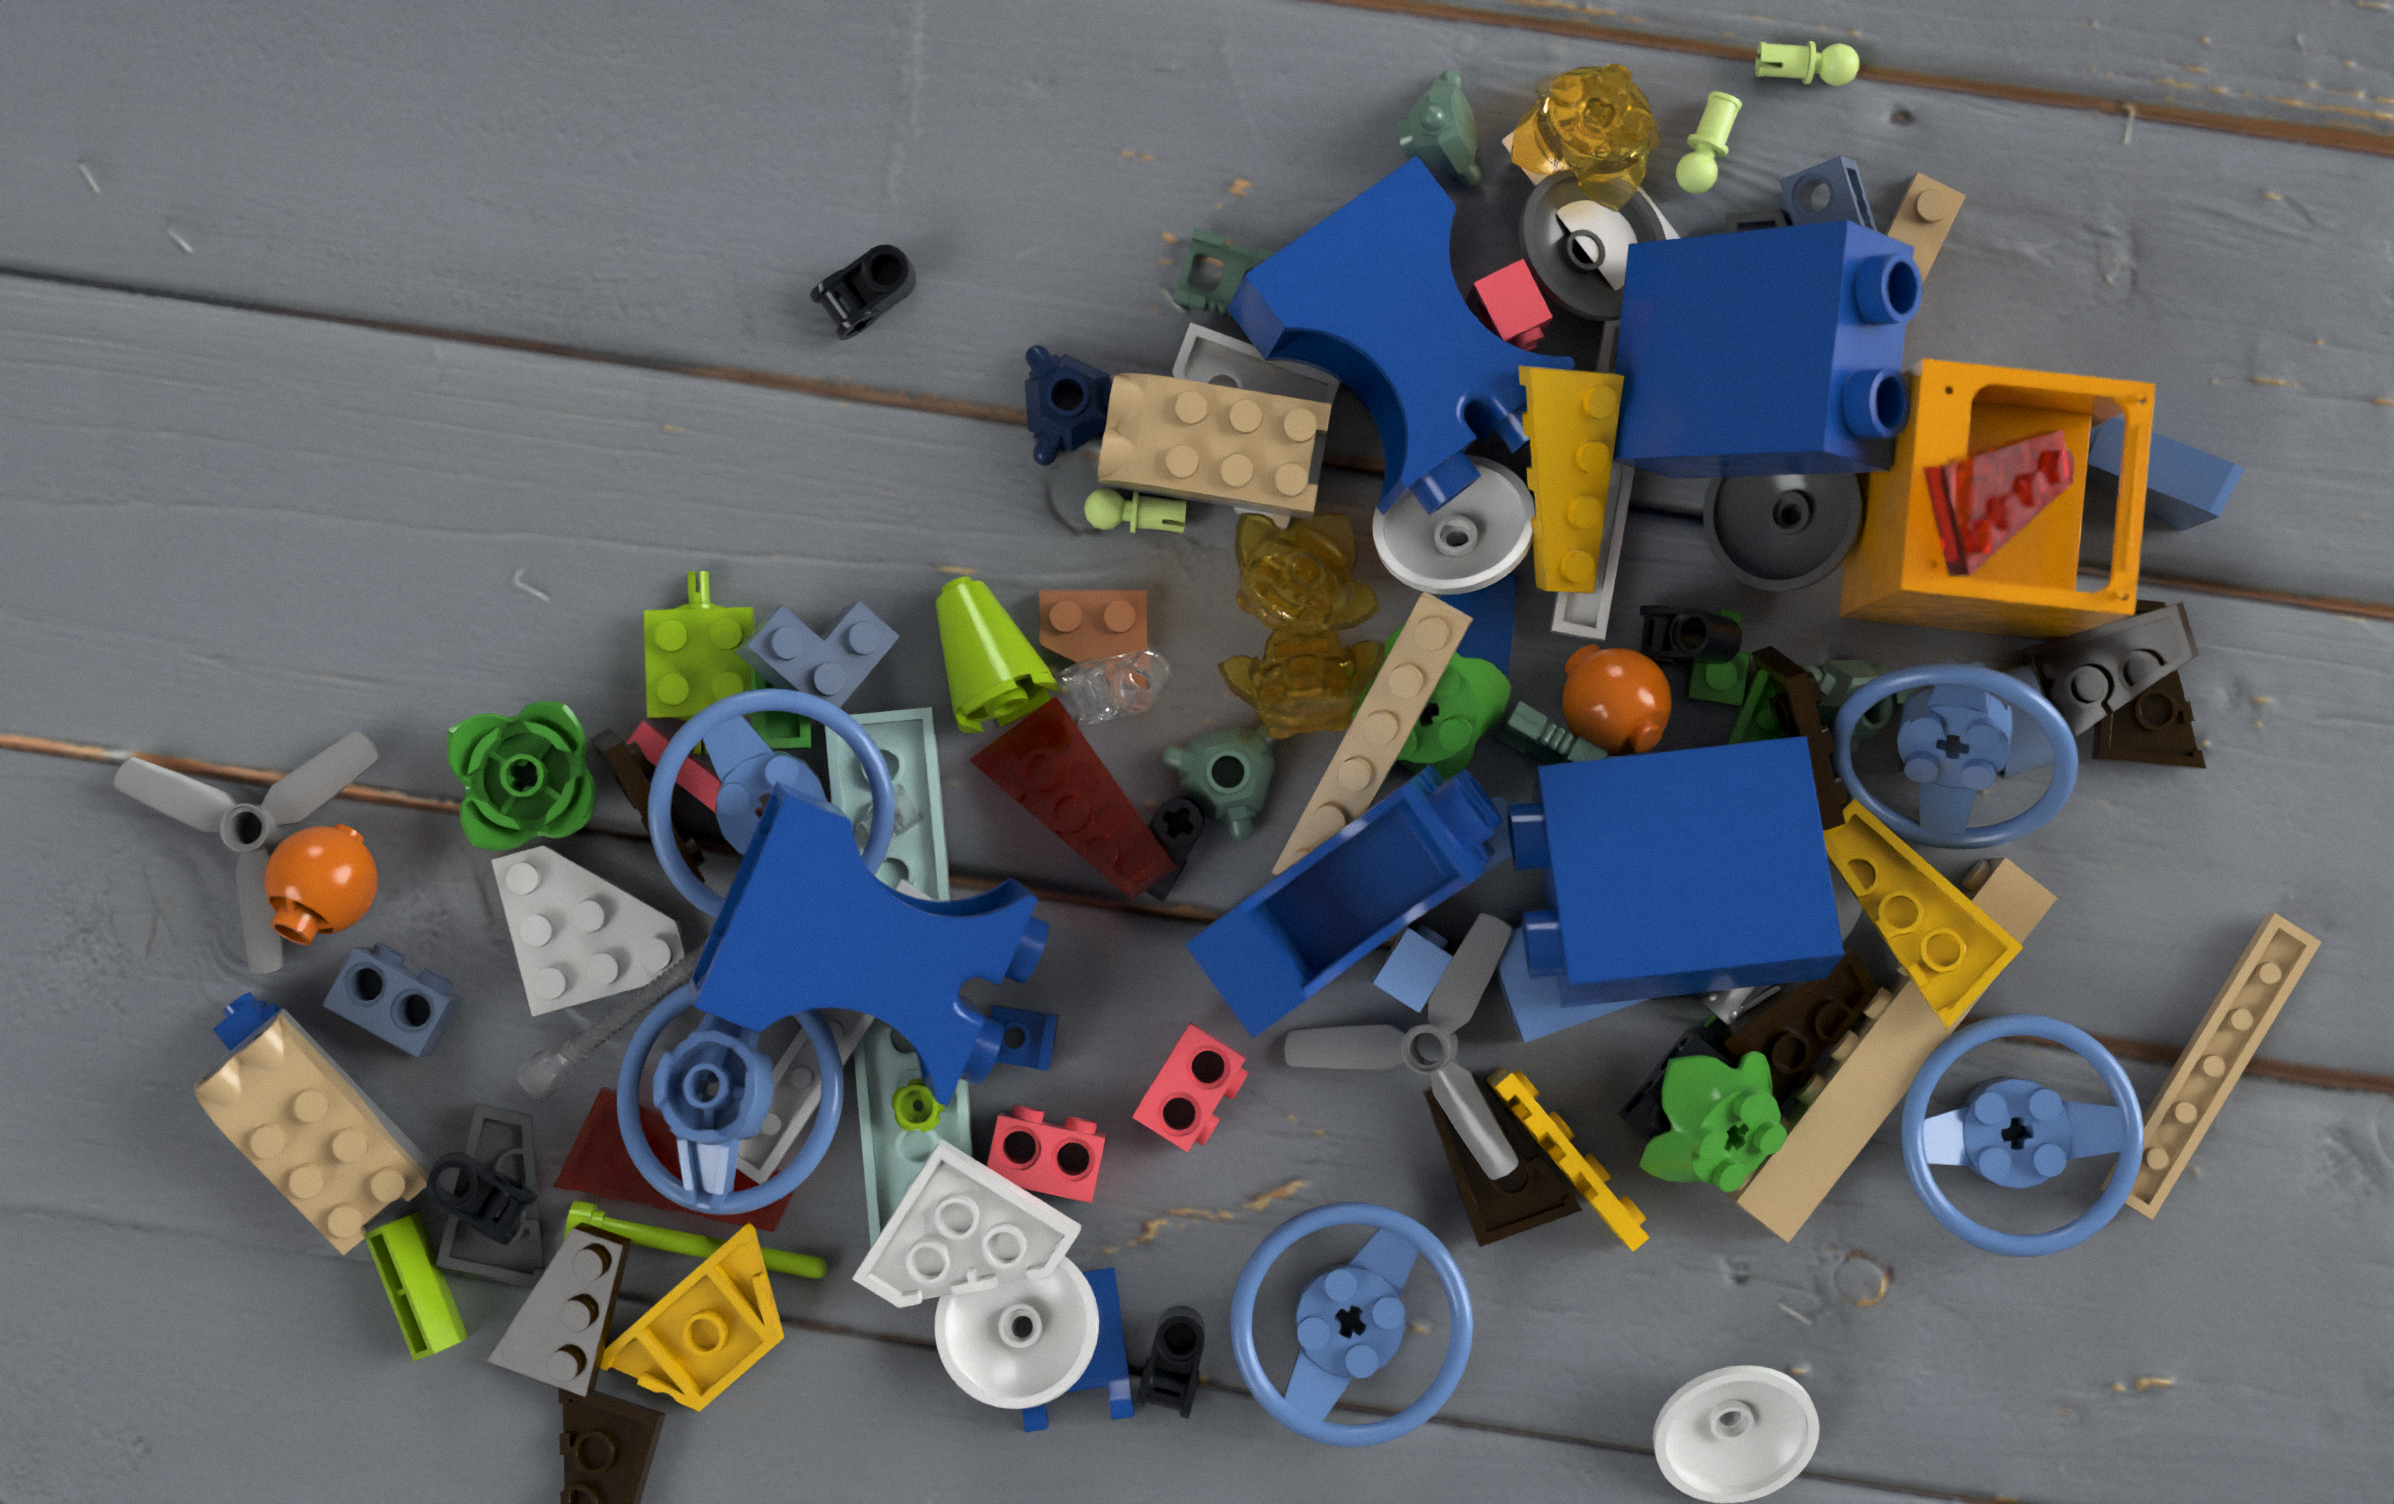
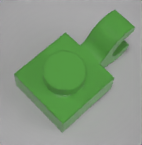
M1725 609L1715 611V614L1734 619L1741 628L1743 612ZM1738 651L1732 660L1724 664L1691 663L1685 698L1742 706L1750 653Z

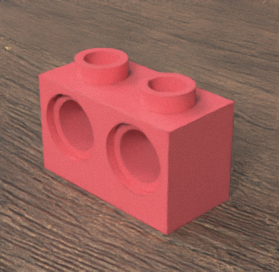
M1524 259L1474 282L1465 300L1470 311L1488 330L1509 344L1529 352H1533L1538 348L1536 343L1545 337L1543 332L1553 318Z
M1190 1022L1135 1109L1132 1118L1186 1152L1190 1150L1194 1142L1204 1146L1220 1118L1212 1114L1223 1095L1232 1100L1249 1074L1248 1071L1241 1068L1246 1059L1245 1055ZM1213 1051L1221 1056L1224 1061V1069L1217 1079L1204 1081L1194 1074L1192 1062L1199 1053ZM1173 1098H1185L1193 1104L1195 1117L1190 1124L1184 1127H1175L1166 1121L1163 1109L1166 1103Z
M1013 1105L1011 1113L1001 1111L997 1117L987 1167L1022 1189L1092 1203L1107 1137L1105 1133L1096 1132L1098 1123L1071 1116H1066L1064 1125L1044 1121L1045 1111L1021 1105ZM1023 1131L1031 1135L1036 1145L1035 1154L1027 1160H1017L1011 1157L1006 1149V1139L1009 1134ZM1068 1143H1078L1084 1146L1089 1154L1088 1166L1077 1172L1065 1169L1059 1161V1150L1062 1146Z

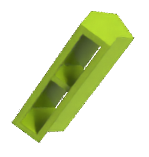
M415 1212L367 1232L365 1236L366 1242L413 1361L415 1362L434 1355L467 1339L469 1336L443 1270L440 1266H435L437 1255L420 1212Z

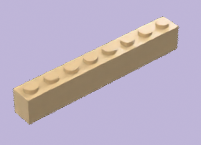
M2006 857L1990 858L1988 862L1984 859L1980 860L1968 872L1962 882V885L1967 888L1963 894L2020 944L2025 941L2057 899L2056 896ZM1898 962L1896 970L1900 972V975L1888 990L1884 987L1878 989L1877 994L1863 1010V1013L1867 1015L1855 1032L1848 1030L1842 1039L1833 1045L1829 1052V1055L1834 1058L1821 1076L1815 1072L1804 1087H1800L1796 1094V1098L1800 1103L1789 1117L1786 1118L1781 1115L1780 1125L1785 1128L1787 1133L1783 1146L1777 1152L1767 1155L1757 1169L1745 1177L1740 1187L1729 1192L1726 1197L1776 1237L1789 1243L1908 1091L1914 1077L1928 1056L1943 1041L1950 1037L1989 985L1946 1030Z

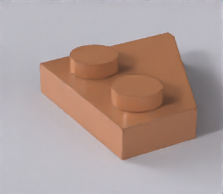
M1039 590V645L1130 689L1138 695H1148L1147 590Z

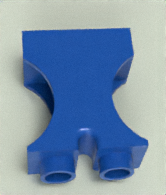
M1417 155L1246 273L1227 308L1228 312L1266 361L1296 362L1319 369L1343 383L1365 406L1377 428L1384 454V480L1381 495L1376 506L1382 515L1412 494L1427 514L1431 515L1471 486L1481 477V474L1464 452L1476 439L1482 444L1497 433L1512 454L1530 444V436L1524 435L1522 412L1527 411L1526 386L1520 385L1518 365L1572 370L1577 365L1571 356L1541 355L1509 344L1488 330L1470 311L1456 286L1449 257L1450 229L1457 207Z
M1430 764L1347 826L1224 913L1188 941L1185 946L1253 1039L1304 1003L1338 975L1405 926L1475 881L1485 869L1484 865L1496 853L1487 839L1495 834L1494 829L1503 823V819L1490 797L1465 768L1444 782L1432 764Z
M776 781L687 987L695 1008L756 1032H760L770 1024L786 1016L811 1009L844 1008L872 1015L898 1030L909 1040L919 1062L922 1080L936 1102L948 1106L959 1079L977 1086L985 1080L995 1062L1004 1033L1002 1023L985 1017L971 999L959 995L960 988L966 981L972 978H981L996 985H1000L1004 977L1021 984L1025 983L1033 973L1041 957L1047 940L1049 925L1048 922L1032 916L1038 898L1020 882L1011 878L984 893L948 901L916 898L889 887L874 876L866 867L854 839L851 820L838 806Z

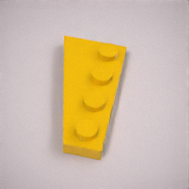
M1518 365L1520 385L1526 386L1527 411L1522 412L1524 435L1530 436L1532 466L1526 468L1528 489L1534 491L1536 515L1531 518V528L1533 530L1532 543L1536 587L1546 591L1594 593L1624 375Z
M1854 798L1843 810L1846 824L1823 831L1827 858L1943 1027L1947 1030L2024 947Z
M1500 1066L1484 1080L1627 1248L1634 1252L1650 1238L1640 1227L1647 1220L1644 1214L1626 1194L1619 1200L1605 1185V1182L1611 1178L1609 1173L1590 1152L1585 1157L1580 1155L1570 1143V1140L1576 1136L1555 1111L1549 1115L1545 1113L1535 1101V1098L1540 1093L1519 1069L1512 1073Z

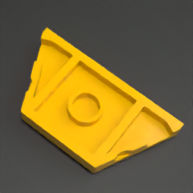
M750 1222L742 1227L604 1350L600 1368L606 1371L611 1367L639 1379L638 1385L656 1393H668L676 1402L700 1412L784 1338V1333L755 1227Z

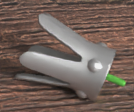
M1771 985L1711 991L1708 997L1701 999L1714 1012L1704 1024V1027L1708 1028L1718 1017L1730 1026L1743 1016L1745 1012L1782 988L1776 986L1769 989Z

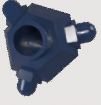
M1034 345L1027 350L1025 356L1027 364L1032 369L1028 373L1030 378L1024 381L1028 431L1035 433L1033 438L1037 439L1033 450L1034 460L1040 465L1047 466L1055 461L1059 451L1065 452L1066 448L1075 451L1105 430L1113 382L1110 380V374L1068 354H1064L1061 357L1057 354L1051 356L1045 347Z

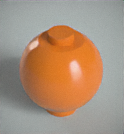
M1595 644L1580 648L1568 659L1564 667V672L1568 678L1562 694V710L1565 722L1576 739L1579 736L1587 739L1592 744L1607 751V756H1627L1637 752L1643 753L1658 744L1670 718L1672 696L1667 678L1653 660L1632 649L1607 648L1602 650Z
M335 824L334 827L313 826L289 835L275 848L268 860L264 874L266 897L276 912L270 922V926L275 932L294 943L307 946L311 944L317 933L329 935L344 931L355 925L365 916L371 908L377 893L378 871L371 852L363 844L364 837L359 832L343 824Z

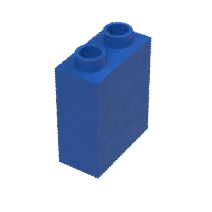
M1849 220L1629 244L1615 374L1624 375L1612 461L1673 479L1891 472L1894 437L1904 430L1910 414V392L1907 382L1901 374L1906 323L1917 314L1922 299L1921 275L1917 264L1913 260L1914 247Z
M1807 736L1538 766L1531 796L1532 802L1507 806L1508 834L1515 871L1542 869L1547 904L1546 910L1522 912L1523 943L1530 979L1557 976L1561 1008L1826 979L1844 955Z

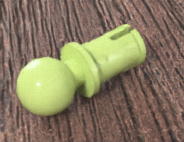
M1808 41L1806 46L1759 42L1757 54H1760V57L1755 59L1756 77L1802 79L1803 84L1810 85L1814 74H1819L1820 78L1827 84L1833 86L1846 85L1855 78L1859 70L1857 52L1852 47L1842 43L1832 44L1819 53L1816 52L1814 41Z
M1717 91L1710 93L1696 133L1688 136L1686 142L1694 149V152H1690L1681 158L1676 167L1675 175L1679 186L1688 193H1705L1712 188L1717 180L1718 167L1714 157H1726L1729 149L1725 144L1737 113L1742 107L1741 101L1732 95Z
M1106 487L1096 489L1085 501L1084 511L1086 518L1095 528L1101 530L1114 529L1122 521L1130 522V533H1136V528L1184 534L1187 499L1139 496V491H1134L1132 500H1124L1117 490Z

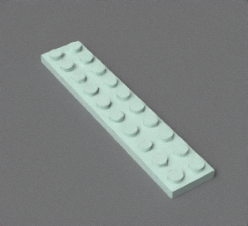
M927 707L850 715L870 735L886 762L894 791L895 816L892 837L884 860L875 876L893 889L904 879L934 900H951L934 708ZM825 726L831 803L838 806L851 820L854 839L858 851L862 855L872 824L873 805L869 781L860 760L852 748L838 734ZM878 1018L873 1022L854 1051L871 1247L940 1139L945 1140L974 1158L967 1081L959 1079L948 1106L945 1107V1110L940 1113L941 1120L934 1129L927 1132H920L919 1129L906 1131L896 1123L894 1119L895 1110L891 1107L892 1096L898 1087H905L909 1080L921 1078V1072L915 1050L909 1040L898 1030ZM916 1100L913 1103V1107L917 1111H921L924 1107L923 1102L920 1100Z

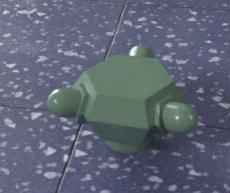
M1446 70L1413 104L1408 116L1398 120V136L1402 149L1409 160L1417 155L1424 160L1428 167L1447 171L1450 176H1456L1464 187L1471 189L1477 187L1483 178L1481 169L1474 161L1475 152L1480 144L1472 107L1460 90L1462 84L1461 77L1456 71Z
M1827 660L1818 668L1808 663L1799 664L1807 672L1811 671L1817 679L1822 701L1816 704L1820 722H1824L1829 731L1841 706L1856 690L1870 680L1891 671L1886 663L1876 662L1868 665L1865 660ZM1891 696L1873 705L1856 724L1850 742L1851 758L1853 752L1858 751L1859 746L1874 736L1877 730L1888 722L1892 713Z
M1264 723L1254 732L1251 729L1246 731L1242 726L1195 737L1191 745L1187 744L1185 749L1177 746L1167 747L1161 754V762L1165 768L1178 772L1177 778H1181L1179 786L1213 822L1221 820L1222 824L1227 823L1229 833L1233 839L1246 841L1253 833L1251 817L1256 816V811L1263 809L1276 764L1275 760L1271 757L1274 754L1271 749L1279 742L1281 733L1279 728L1273 723Z

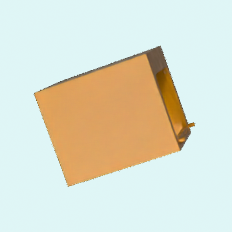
M1924 358L1904 372L1902 375L1907 382L1910 392V414L1904 430L1894 437L1891 472L1857 473L1863 490L1864 516L1856 544L1844 561L1839 618L2051 641L2133 616L2135 612L2156 384ZM2123 412L2125 428L2111 576L2107 585L2098 592L2075 591L2090 430Z

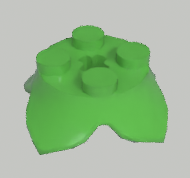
M1406 623L1401 625L1386 640L1380 651L1375 671L1361 678L1353 688L1348 705V714L1352 722ZM1456 651L1428 703L1432 704L1437 703L1439 709L1434 710L1431 717H1424L1421 714L1397 760L1403 767L1414 774H1418L1432 764L1442 779L1452 777L1465 768L1474 755L1476 741L1480 736L1491 730L1504 714L1511 690V683L1493 663L1482 658H1465Z
M537 701L526 705L516 716L507 717L495 713L476 714L448 729L446 741L447 760L452 773L464 784L466 789V795L460 806V823L472 846L491 850H509L520 847L539 836L554 839L568 837L582 829L591 820L595 810L597 789L595 779L587 765L585 731L575 713L566 704L557 701ZM535 765L537 768L535 774L538 775L537 783L534 787L526 786L521 790L518 784L522 779L516 776L518 768L520 766L531 768Z
M1759 1051L1747 1052L1739 1058L1737 1069L1729 1067L1715 1057L1705 1055L1668 1059L1662 1087V1106L1671 1122V1130L1669 1132L1664 1131V1133L1655 1135L1646 1146L1639 1166L1649 1174L1670 1182H1704L1705 1184L1716 1185L1724 1192H1732L1740 1187L1745 1177L1756 1170L1767 1155L1777 1152L1786 1140V1130L1780 1125L1781 1114L1777 1100L1772 1096L1770 1067L1765 1055Z

